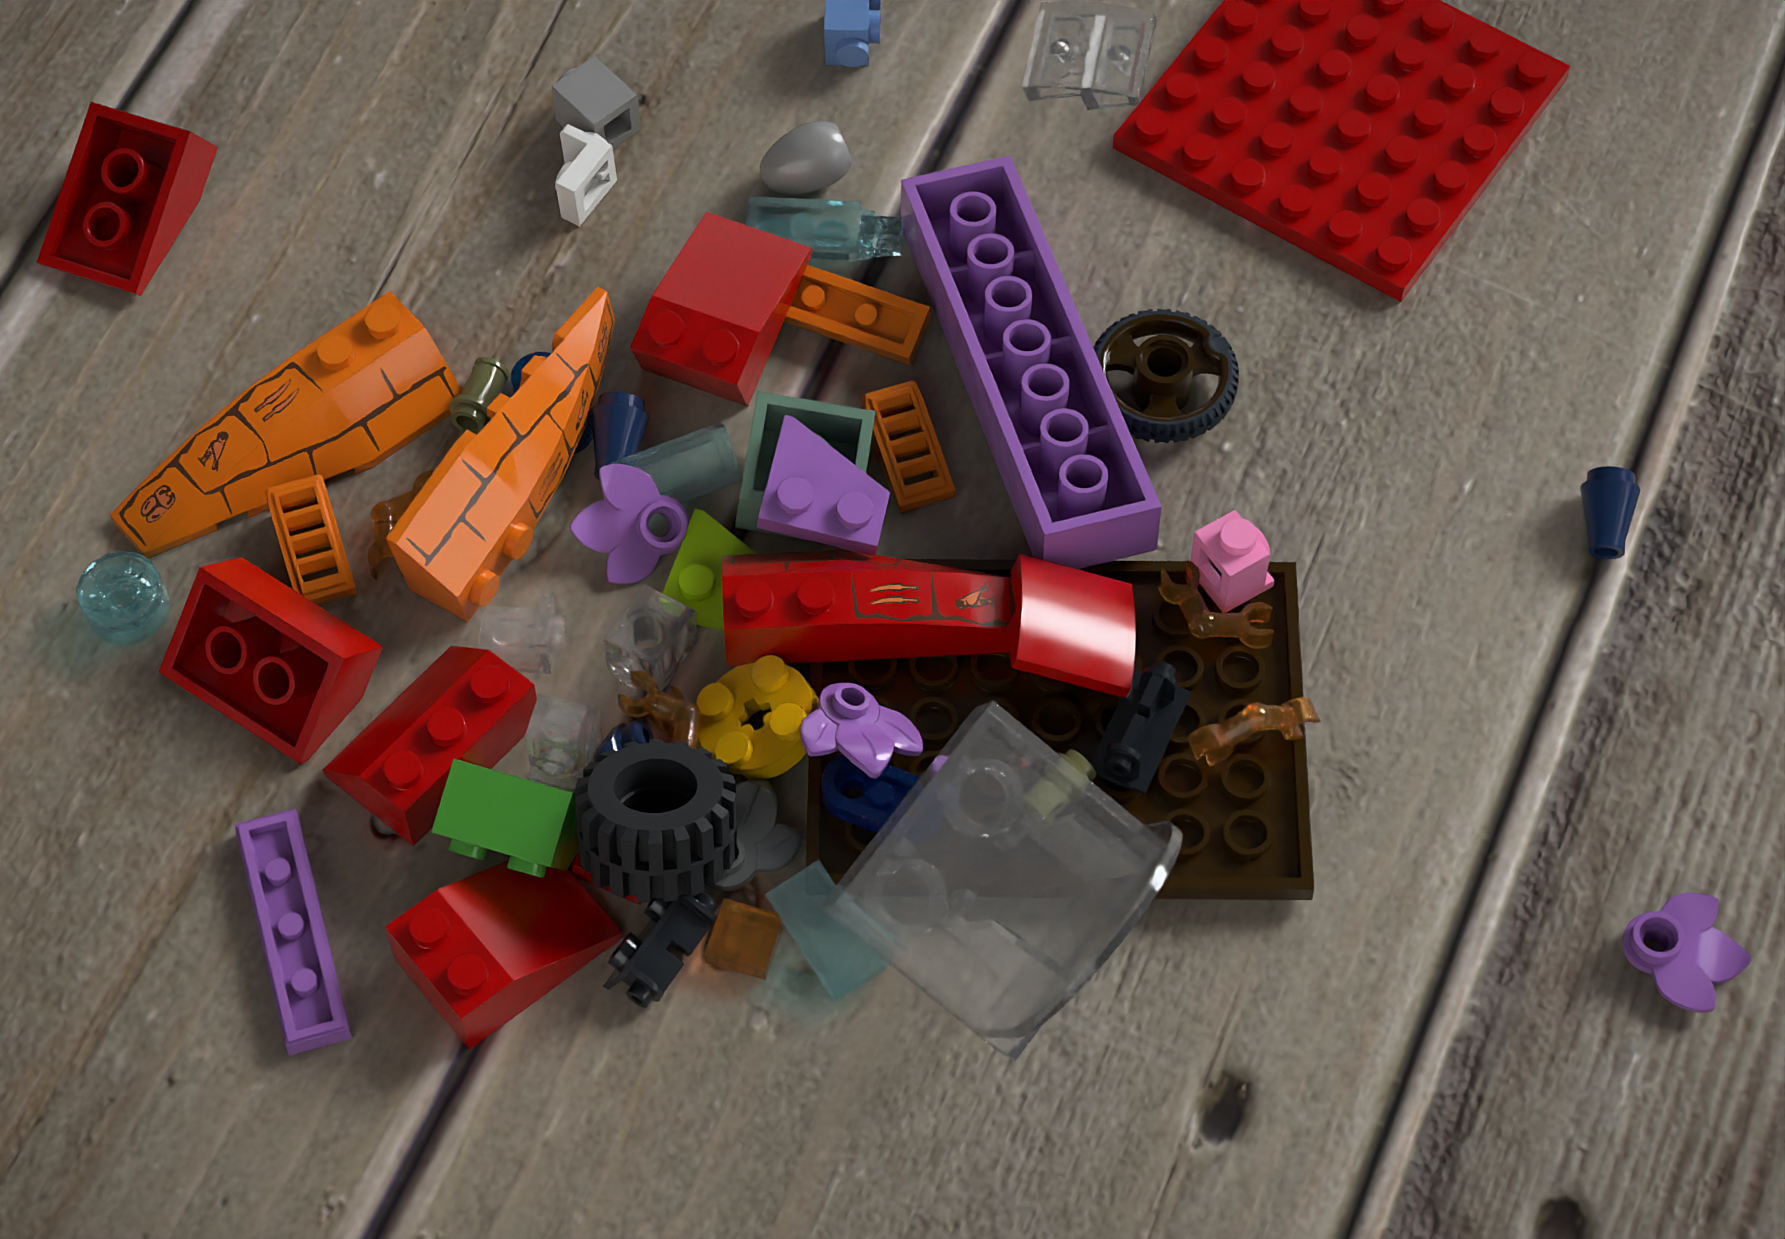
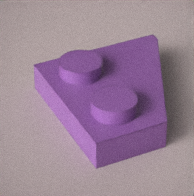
M785 415L758 516L757 528L875 556L890 492L796 418Z

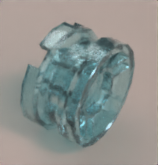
M119 551L108 553L96 559L81 574L76 587L77 603L85 615L88 624L96 636L110 644L128 646L140 644L154 637L166 624L171 611L170 596L163 585L159 572L152 561L139 553ZM121 596L125 600L132 599L128 604L119 606L116 601Z

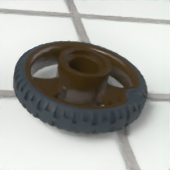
M1148 309L1147 311H1138L1137 315L1134 313L1129 314V316L1123 317L1120 321H1116L1109 326L1093 346L1108 383V371L1121 370L1134 375L1132 395L1136 404L1144 410L1143 412H1139L1125 404L1112 388L1111 390L1130 434L1135 435L1136 439H1143L1147 442L1151 439L1155 440L1154 443H1169V441L1173 440L1174 443H1177L1179 441H1187L1189 437L1192 439L1196 438L1199 435L1205 434L1206 430L1210 431L1218 425L1234 403L1239 383V368L1235 353L1232 351V347L1227 339L1222 337L1219 330H1216L1213 325H1207V321L1201 320L1197 316L1191 317L1190 313H1183L1179 310L1171 312V309H1157V311ZM1156 335L1146 339L1139 347L1133 341L1141 337ZM1180 338L1192 342L1193 345L1189 347V345ZM1156 374H1165V375H1168L1169 377H1162V376H1158V375H1156ZM1199 374L1218 376V385L1211 399L1200 408L1183 414L1180 410L1184 408L1189 400L1192 377Z

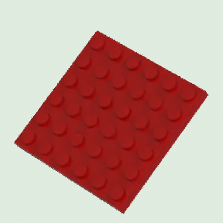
M1223 0L1114 133L1112 148L1402 302L1566 82L1570 65L1441 0Z

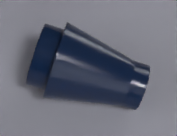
M606 392L598 397V404L591 408L595 454L594 476L596 479L600 480L599 469L602 466L611 464L632 466L649 420L648 414L644 411L645 402L640 397L625 392Z
M1615 466L1593 468L1588 471L1586 481L1580 486L1589 539L1588 553L1599 559H1617L1625 554V542L1639 498L1640 488L1635 484L1634 473L1628 469Z

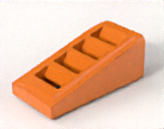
M916 381L904 382L863 395L861 398V409L876 411L871 444L899 512H906L956 497V490ZM915 430V434L889 440L890 436ZM922 451L925 454L924 456L897 463L896 460ZM932 471L934 478L905 486L903 479Z
M313 475L266 489V500L293 590L317 605L357 594L323 476ZM324 523L322 528L293 536L289 535V532ZM327 546L331 547L329 551L300 559L296 558V555ZM337 566L338 573L303 582L302 576Z

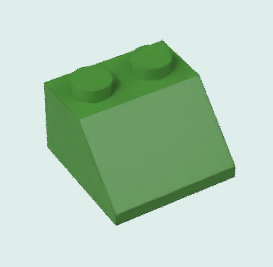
M453 758L431 832L451 838L448 851L485 861L487 851L490 849L510 855L507 868L544 878L547 866L567 871L578 853L576 794Z

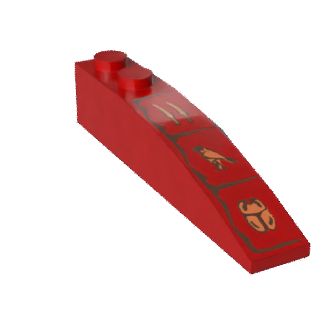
M849 550L722 555L723 623L727 667L755 663L759 658L766 655H775L781 658L785 664L1009 653L1006 628L1016 610L1012 580L1009 576L880 555L872 556Z

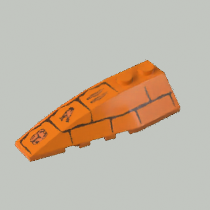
M597 286L554 333L552 340L553 352L547 358L534 355L522 368L519 389L511 398L500 393L487 407V416L491 417V420L477 435L466 430L458 438L386 537L409 590L466 622H469L478 607L483 608L492 601L500 585V576L512 559H520L528 550L533 539V530L561 483L585 430L603 376L615 324L614 313L606 290Z
M389 291L293 354L247 388L156 467L110 514V517L141 555L148 559L217 531L219 522L242 513H247L248 517H252L269 510L265 490L270 487L313 475H322L323 479L326 480L351 469L354 470L355 474L375 467L451 415L449 409L450 402L456 395H461L462 388L426 328Z

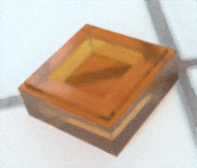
M724 898L704 953L705 963L766 980L785 927V915Z

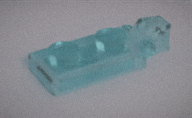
M752 196L748 200L745 225L811 247L813 253L810 259L858 261V259H872V255L874 257L902 256L904 238L903 218L875 216V211L862 208L861 201Z

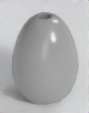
M813 121L794 128L777 140L764 155L759 169L764 184L774 192L802 194L821 190L836 183L848 172L853 160L837 124L829 121Z

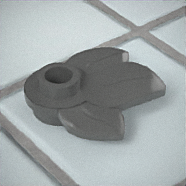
M752 779L741 782L736 786L737 851L735 854L738 857L731 869L723 870V878L715 885L707 884L710 887L724 892L738 890L750 882L756 873L779 871L786 867L798 853L803 840V833L794 827L776 824L777 797L769 781L765 779Z

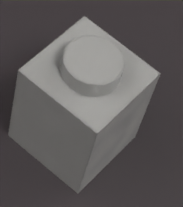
M595 56L579 67L569 69L557 82L551 85L555 118L561 126L565 127L569 124L584 132H594L604 138L608 144L612 145L613 149L641 130L638 95Z

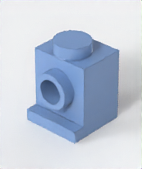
M825 0V65H843L846 67L869 66V43L880 44L881 0Z

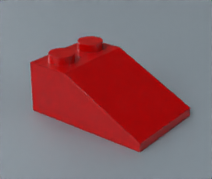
M90 102L36 263L141 296L198 205L218 147L191 131Z
M706 212L652 294L630 345V349L642 370L748 407L811 258L812 248Z
M507 860L437 889L385 926L395 961L469 1050L623 938L622 931L569 870L563 871L547 866L544 878L507 868L509 861Z

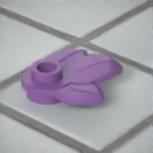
M624 464L605 465L599 469V479L605 500L596 501L582 509L570 523V531L585 547L596 552L608 554L606 561V577L608 582L620 584L636 583L652 573L660 555L672 553L680 548L689 525V517L681 503L672 497L659 494L652 477L645 471ZM655 514L664 516L668 524L667 531L660 537L653 535L649 529V520Z
M834 683L825 687L818 699L817 710L806 716L800 727L801 741L809 756H821L839 750L854 765L874 779L879 777L886 768L893 751L907 756H920L923 751L920 733L908 718L897 711L878 705V702L871 693L853 683Z
M1692 892L1672 896L1660 912L1643 913L1633 918L1623 933L1622 948L1626 958L1633 966L1652 975L1659 993L1669 1002L1688 1011L1698 1013L1712 1012L1716 1007V994L1713 985L1729 981L1739 975L1750 964L1751 956L1736 941L1712 927L1717 918L1718 898ZM1646 939L1656 940L1663 946L1664 951H1653L1647 948L1643 941Z

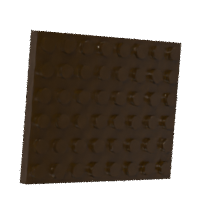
M904 559L1011 577L1010 571L1016 560ZM1110 561L1079 569L1132 584L1136 624L1134 670L1143 672L1145 668L1152 667L1155 661L1166 662L1176 670L1174 678L1177 681V686L1192 693L1145 795L1096 776L1091 781V791L1087 795L1079 793L1050 821V824L1045 829L1036 827L1021 813L1018 808L1019 805L1016 804V799L1027 792L1052 767L1051 759L1057 753L1064 755L1072 749L1084 756L1090 763L1121 697L1014 669L1011 667L1010 653L812 662L810 686L815 691L818 699L823 689L831 684H857L871 693L878 702V705L901 713L913 723L922 738L923 751L920 756H907L893 751L886 768L876 779L870 778L839 750L821 756L808 755L806 896L1312 900L1314 872L1296 562H1269L1267 571L1275 580L1274 586L1225 614L1222 613L1189 570L1190 561ZM1217 567L1214 568L1221 577L1222 573L1218 570Z

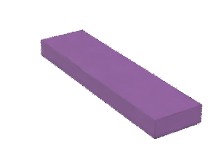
M296 808L234 824L285 1046L289 1056L352 1039Z

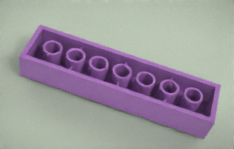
M1011 156L902 179L901 228L1033 557L1081 569L1157 550L1162 506Z

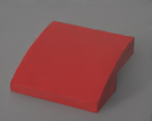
M1020 553L1010 571L1016 609L1006 628L1011 667L1126 698L1132 686L1135 658L1136 624L1132 584Z

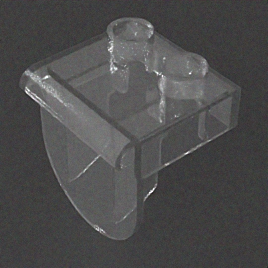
M990 701L974 708L820 908L988 1045L1004 1056L1016 1061L1042 1025L1084 987L1138 922L1174 865L1181 848L1183 834L1181 830L1169 821L1143 825L996 702Z

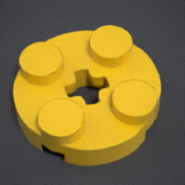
M775 655L763 656L755 663L735 667L724 674L716 683H711L701 690L696 701L697 709L700 712L697 720L699 742L702 748L712 752V759H721L728 766L729 775V772L743 774L747 780H766L776 777L795 766L806 754L800 737V727L804 718L817 710L818 697L798 670L786 665L781 658ZM760 710H771V712L763 717L765 725L762 728L755 730L750 724H747L754 713Z

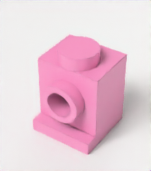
M1236 510L1195 531L1189 570L1223 614L1274 586L1275 581L1267 571L1271 551L1266 538L1250 521L1243 519ZM1217 567L1218 570L1222 573L1221 577L1214 568Z

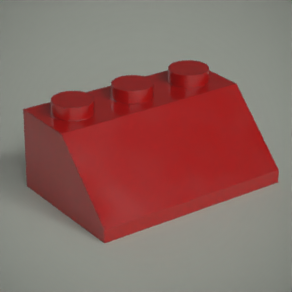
M240 557L199 567L159 673L294 761L302 764L311 758L362 699L383 646Z
M450 646L323 768V773L328 779L414 846L433 828L453 758L492 769L541 721L535 684L489 649Z

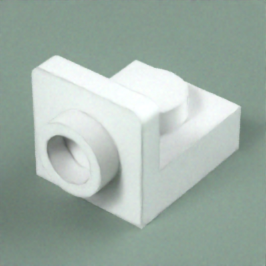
M567 124L560 132L565 164L557 175L555 189L557 191L561 218L580 227L616 183L617 175L612 145L608 144L604 138L594 132H584Z

